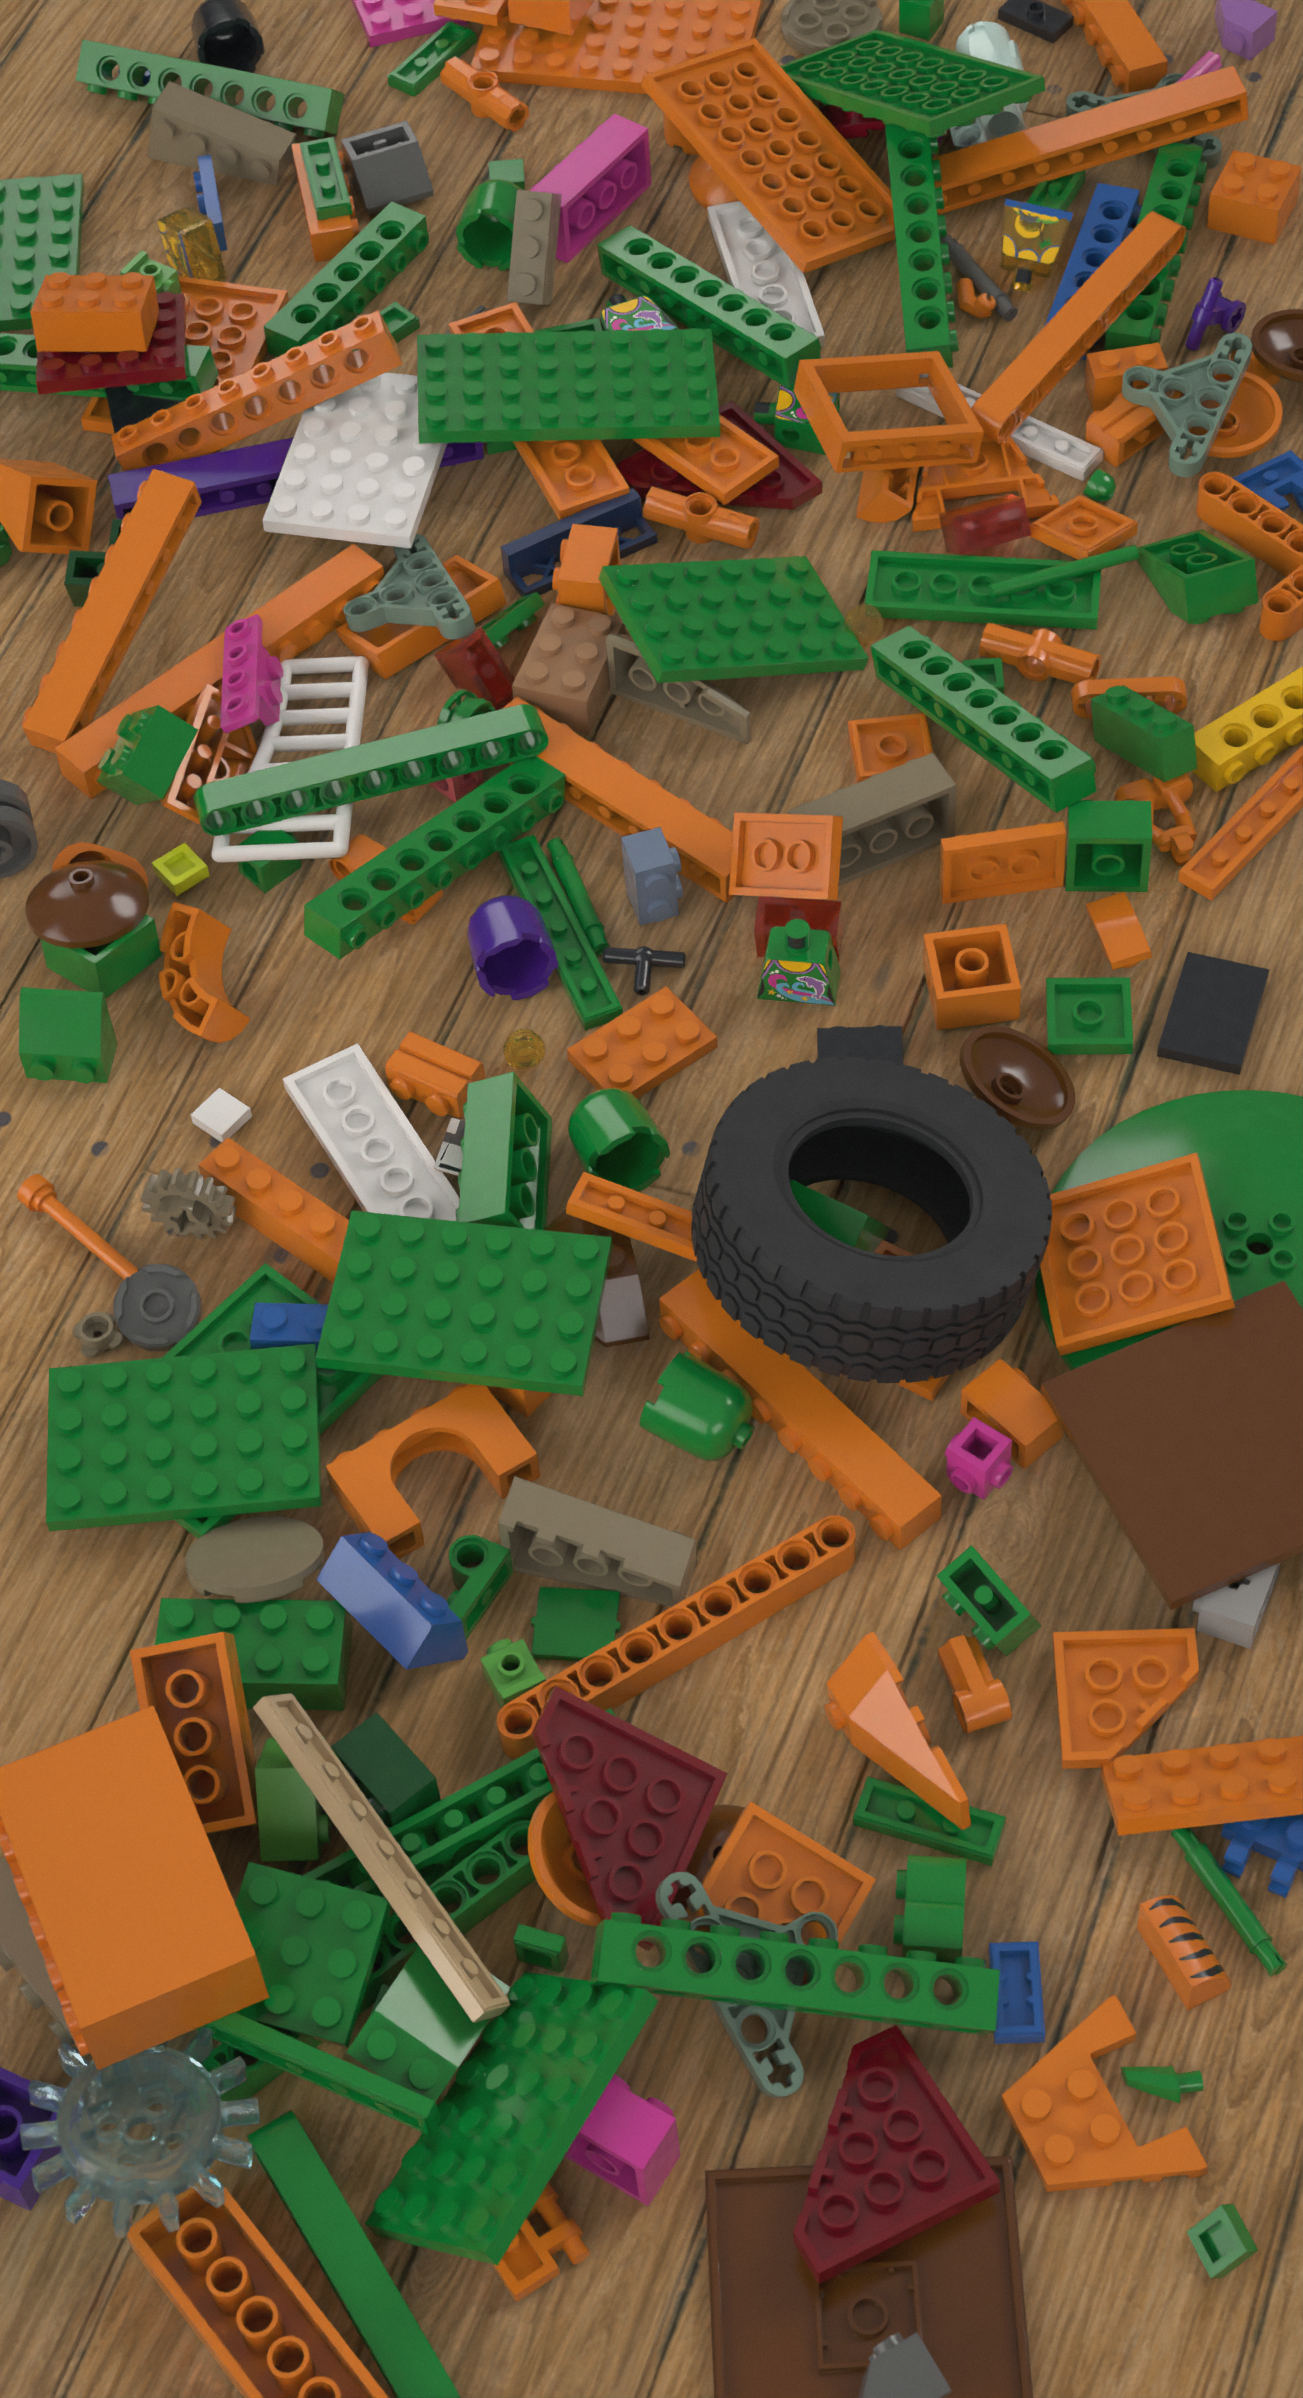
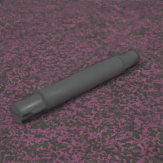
M948 233L947 237L940 238L941 244L948 243L950 261L966 278L972 280L975 289L980 294L986 293L987 299L990 295L994 297L996 307L993 310L1000 316L1002 315L1006 321L1013 320L1018 310L1012 305V301L1008 298L1007 294L995 284L955 238L952 239Z

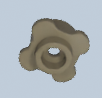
M90 1313L74 1326L73 1334L82 1343L81 1352L83 1356L94 1358L99 1352L106 1351L109 1348L116 1349L121 1346L123 1336L121 1333L116 1332L114 1328L115 1319L112 1314ZM97 1334H102L101 1337H94Z

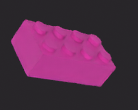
M614 113L608 120L599 125L584 142L577 145L574 151L561 163L557 164L548 175L531 188L530 191L562 194L556 250L557 259L568 264L652 185L648 128Z

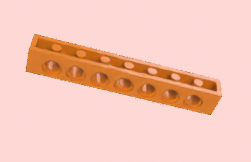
M379 310L368 315L359 316L353 322L334 331H327L319 338L307 344L293 347L275 359L259 363L243 374L234 378H227L209 390L200 394H193L177 405L159 410L151 417L134 425L123 427L119 432L111 435L115 457L124 471L212 454L402 365L397 344Z

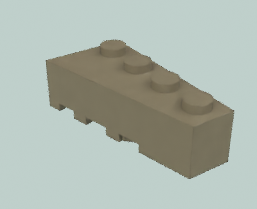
M169 81L152 106L148 158L199 169L197 157L211 154L214 172L277 185L293 160L291 144H295L296 134Z
M514 1476L498 1522L502 1547L510 1550L513 1571L595 1590L620 1591L621 1596L669 1607L686 1599L697 1564L695 1539L687 1537L680 1532L655 1526Z
M4 1856L0 1859V1966L5 1972L14 1966L25 1981L18 1988L35 2010L42 2005L46 2007L55 2019L48 2027L65 2049L73 2043L76 2046L63 2015L58 1995L47 1972L42 1952L32 1932L26 1909L16 1889L13 1874Z

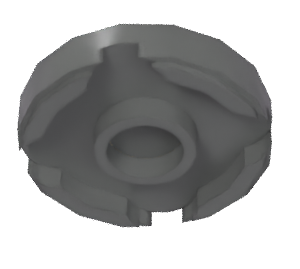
M167 1264L146 1265L137 1269L138 1272L127 1277L119 1285L114 1298V1318L123 1336L134 1346L148 1351H168L199 1324L202 1316V1299L194 1282L181 1269Z

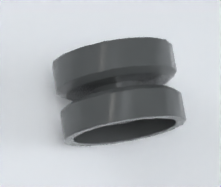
M0 779V879L11 877L26 869L35 859L39 846L27 794L18 785Z

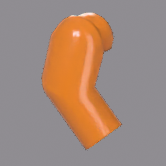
M962 278L956 282V293L960 310L979 319L988 318L992 315V310L996 307V301L992 295L988 299L986 298V293L976 297L973 282L969 278Z

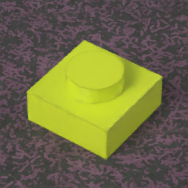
M185 842L152 862L154 873L176 896L210 876L208 866Z

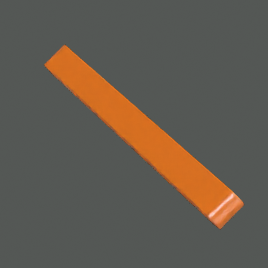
M1154 211L1146 215L974 403L971 409L984 431V436L1002 444L1015 432L1178 252L1186 235V228Z
M830 1515L819 1520L510 1701L500 1709L497 1715V1728L503 1752L508 1757L517 1759L537 1748L532 1731L551 1690L555 1686L604 1711L609 1708L613 1710L845 1573L854 1565L856 1560V1531L853 1523L839 1515ZM831 1542H840L844 1544L840 1547L827 1546V1544ZM792 1565L805 1566L801 1570H791L788 1567ZM755 1587H762L767 1589L765 1592L762 1593H753L749 1591L750 1589ZM716 1610L728 1612L723 1616L710 1615L711 1612ZM677 1633H685L689 1635L687 1638H684L682 1640H675L673 1638H670L672 1635ZM638 1656H645L650 1658L649 1660L643 1663H634L631 1661L633 1658ZM599 1679L610 1681L602 1687L590 1685ZM516 1727L530 1728L523 1734L510 1733Z

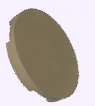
M789 0L781 15L782 35L794 50L804 55H810L873 30H882L883 17L876 0Z
M275 1516L247 1518L217 1527L197 1539L191 1545L185 1557L187 1578L194 1590L206 1597L212 1593L234 1596L236 1603L265 1601L296 1591L303 1586V1579L309 1576L315 1569L320 1570L325 1562L323 1539L313 1526L297 1519Z

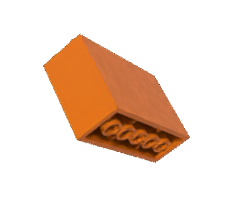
M154 1705L0 1767V1846L13 1874L16 1889L26 1909L32 1932L42 1952L47 1972L58 1995L63 2015L81 2057L90 2053L97 2070H100L269 1998L256 1954Z

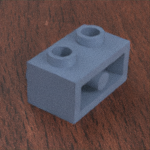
M661 827L621 837L625 888L639 925L660 922L667 918L678 916V898L683 897V889L679 876L676 873L681 871V862L677 849L675 847H668Z

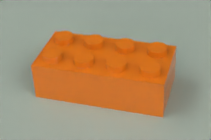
M219 1632L130 1650L139 1711L154 1705L206 1835L257 1826L256 1760L234 1634Z

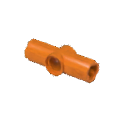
M455 56L446 61L445 67L440 72L441 82L470 103L471 112L475 116L491 118L505 129H510L513 132L523 128L524 122L529 117L528 106L500 87L498 76L495 73L486 70L478 71L463 59L460 60Z
M651 487L646 495L643 507V518L685 530L686 537L690 541L699 544L708 543L715 539L744 549H751L760 528L759 518L717 506V500L714 496L703 492L694 493L687 497L657 487Z
M988 623L979 644V655L988 658H1001L1002 662L1017 666L1020 674L1032 681H1044L1048 676L1077 684L1084 680L1096 679L1101 665V655L1064 645L1058 635L1047 629H1037L1030 635Z

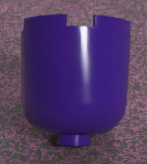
M498 896L481 904L471 916L467 928V937L479 985L489 996L494 997L495 993L500 995H511L512 1000H521L534 996L549 985L548 977L554 971V968H558V960L542 915L530 901L517 896Z

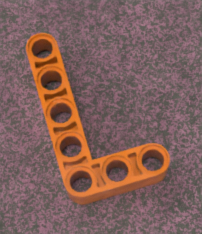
M1208 472L1199 479L1197 516L1286 576V578L1263 596L1259 631L1264 638L1271 641H1284L1303 628V525L1222 472Z

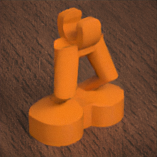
M1188 773L1166 782H1162L1156 777L1153 778L1152 782L1148 778L1127 783L1116 790L1114 801H1151L1152 843L1161 852L1169 851L1175 865H1184L1192 858L1189 852L1193 850V842H1195L1197 833L1190 813L1184 804L1193 793V782ZM1161 808L1170 809L1175 819L1176 827L1164 831L1153 824L1154 810Z

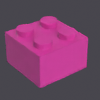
M614 2074L564 2157L649 2206L681 2156L676 2118L673 2117V2111L663 2102L653 2097H648L647 2100L640 2098L630 2092L629 2085L623 2079Z

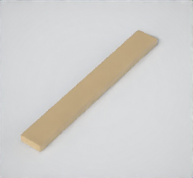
M287 1693L262 1697L254 1705L253 1709L472 2022L475 2023L502 2014L511 2005L510 2001L294 1695Z

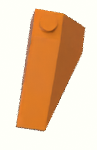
M873 1631L862 1638L826 1683L829 1703L824 1705L827 1718L836 1731L840 1729L844 1731L854 1747L956 1826L964 1830L971 1826L968 1797L942 1749L938 1745L932 1748L929 1747L931 1739L924 1724L925 1718L918 1705L910 1709L908 1708L906 1697L899 1685L903 1683L904 1679Z

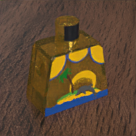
M1006 199L1002 217L1000 267L1005 270L1014 271L1011 286L1014 289L1031 291L1035 276L1043 278L1051 276L1069 233L1073 216L1072 212Z
M188 206L159 219V231L168 261L181 276L219 282L227 278L213 222L209 217Z

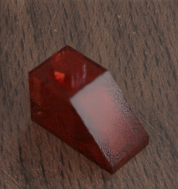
M482 627L475 629L463 638L454 639L434 654L454 687L458 690L466 689L476 694L478 698L491 702V706L496 710L503 709L513 700L512 685L515 678Z

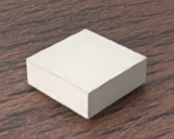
M218 1088L191 1114L193 1124L220 1142H223L227 1137L230 1138L252 1117L250 1107L221 1088Z

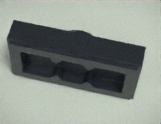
M1008 0L998 9L999 20L1051 43H1055L1073 26V15L1039 0Z

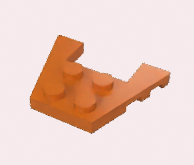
M983 435L977 463L925 466L923 468L921 486L918 489L917 503L912 515V531L919 532L947 528V516L943 503L945 499H962L970 496L998 495L1003 492L1018 491L1025 519L1043 517L1057 509L1060 503L1055 494L1050 495L1046 490L1045 481L1039 473L1034 474L1027 465L1026 456L1011 437L1004 443L999 444Z
M1116 1994L1106 1999L1002 2094L1001 2103L1046 2192L1112 2186V2182L1142 2179L1144 2183L1162 2181L1163 2177L1187 2175L1188 2178H1195L1207 2174L1208 2165L1187 2126L1145 2145L1138 2146L1099 2074L1093 2059L1136 2040V2031Z

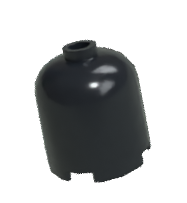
M206 0L201 3L194 12L191 24L199 62L254 73L256 71V64L261 59L265 49L262 35L253 14L245 3L240 0Z

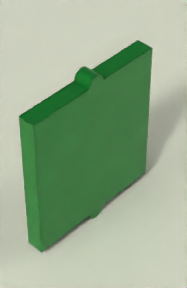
M539 1587L536 1616L531 1618V1626L534 1628L532 1657L534 1659L580 1661L616 1639V1634L621 1631V1624L618 1621L620 1591Z

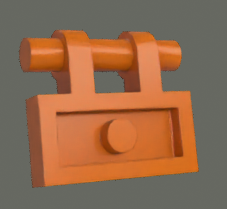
M548 2182L527 2216L528 2218L532 2214L539 2213L550 2231L538 2237L526 2218L498 2266L491 2264L516 2303L560 2274L559 2267L552 2258V2255L556 2252L564 2250L573 2265L582 2262L590 2254V2251L581 2239L583 2236L582 2230L574 2219L568 2220L556 2202L558 2194L550 2182Z

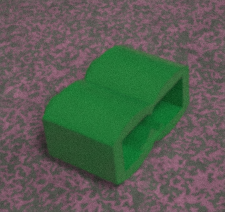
M908 1855L907 1870L897 1869L896 1899L905 1900L904 1915H894L893 1944L903 1945L902 1957L906 1958V1952L911 1950L937 1954L936 1962L955 1964V1957H962L966 1858Z

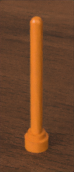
M34 1174L22 1183L18 1190L17 1198L30 1211L46 1212L124 1280L138 1272L136 1266L57 1200L54 1185L44 1176Z

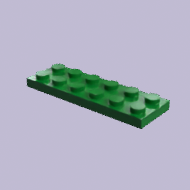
M871 550L864 606L865 617L1097 630L1102 570L992 599L988 589V585L991 583L1072 561Z

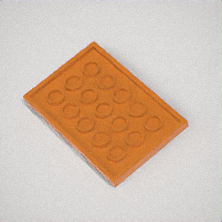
M178 276L181 293L184 294L186 345L210 346L219 373L213 387L219 385L223 380L243 374L261 363L267 351L263 326L289 302L287 291ZM92 397L81 418L83 429L115 434L107 398Z

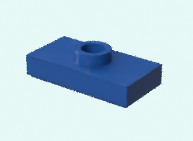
M989 1943V1968L1000 1970L994 2044L1044 2043L1045 2024L1039 1943Z

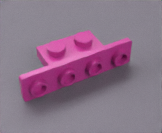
M258 614L246 619L236 620L225 628L220 727L225 733L253 723L259 718L265 726L280 721V703L283 702L281 693V678L284 676L283 668L278 658L270 656L262 645V619Z

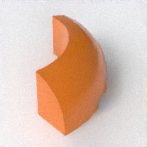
M173 902L163 929L159 949L165 953L164 970L158 973L163 999L170 1003L174 1012V1019L196 1036L216 1043L232 1040L244 1030L251 1019L232 1006L223 986V955L232 929L201 909Z

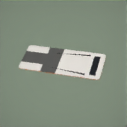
M455 1118L450 1119L434 1169L455 1176L462 1172L463 1154L461 1139L464 1137L465 1121Z

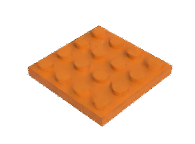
M1197 1153L1050 1194L1052 1204L1051 1231L1040 1269L1055 1343L1061 1356L1186 1322L1193 1318H1200L1235 1308L1204 1173Z

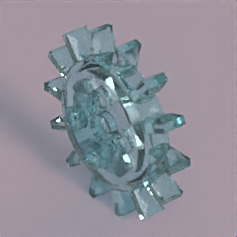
M205 2027L201 2028L182 2052L166 2047L168 2043L166 2041L100 2070H97L94 2061L89 2062L84 2056H80L76 2048L67 2042L63 2043L58 2047L60 2065L64 2072L73 2078L67 2088L32 2079L28 2087L31 2105L57 2112V2119L54 2121L20 2124L23 2150L60 2147L61 2153L31 2169L35 2189L40 2193L72 2176L78 2185L68 2195L64 2203L67 2221L76 2225L99 2197L114 2203L111 2210L115 2237L126 2238L132 2225V2213L135 2205L157 2203L160 2220L168 2232L179 2230L180 2207L175 2196L183 2193L190 2187H193L204 2200L218 2208L225 2202L222 2182L209 2171L214 2161L219 2160L250 2169L253 2162L252 2144L223 2135L224 2127L260 2123L258 2098L221 2102V2094L247 2080L246 2066L241 2056L208 2073L202 2066V2063L210 2056L213 2050L212 2031ZM155 2103L164 2105L159 2111L148 2109L150 2105ZM107 2123H113L117 2125V2127L111 2131H103L100 2129L103 2125ZM139 2123L150 2124L156 2129L153 2135L145 2140L132 2139L127 2133L131 2127ZM173 2143L183 2144L171 2151L167 2149ZM132 2163L135 2164V2166H127L124 2164Z

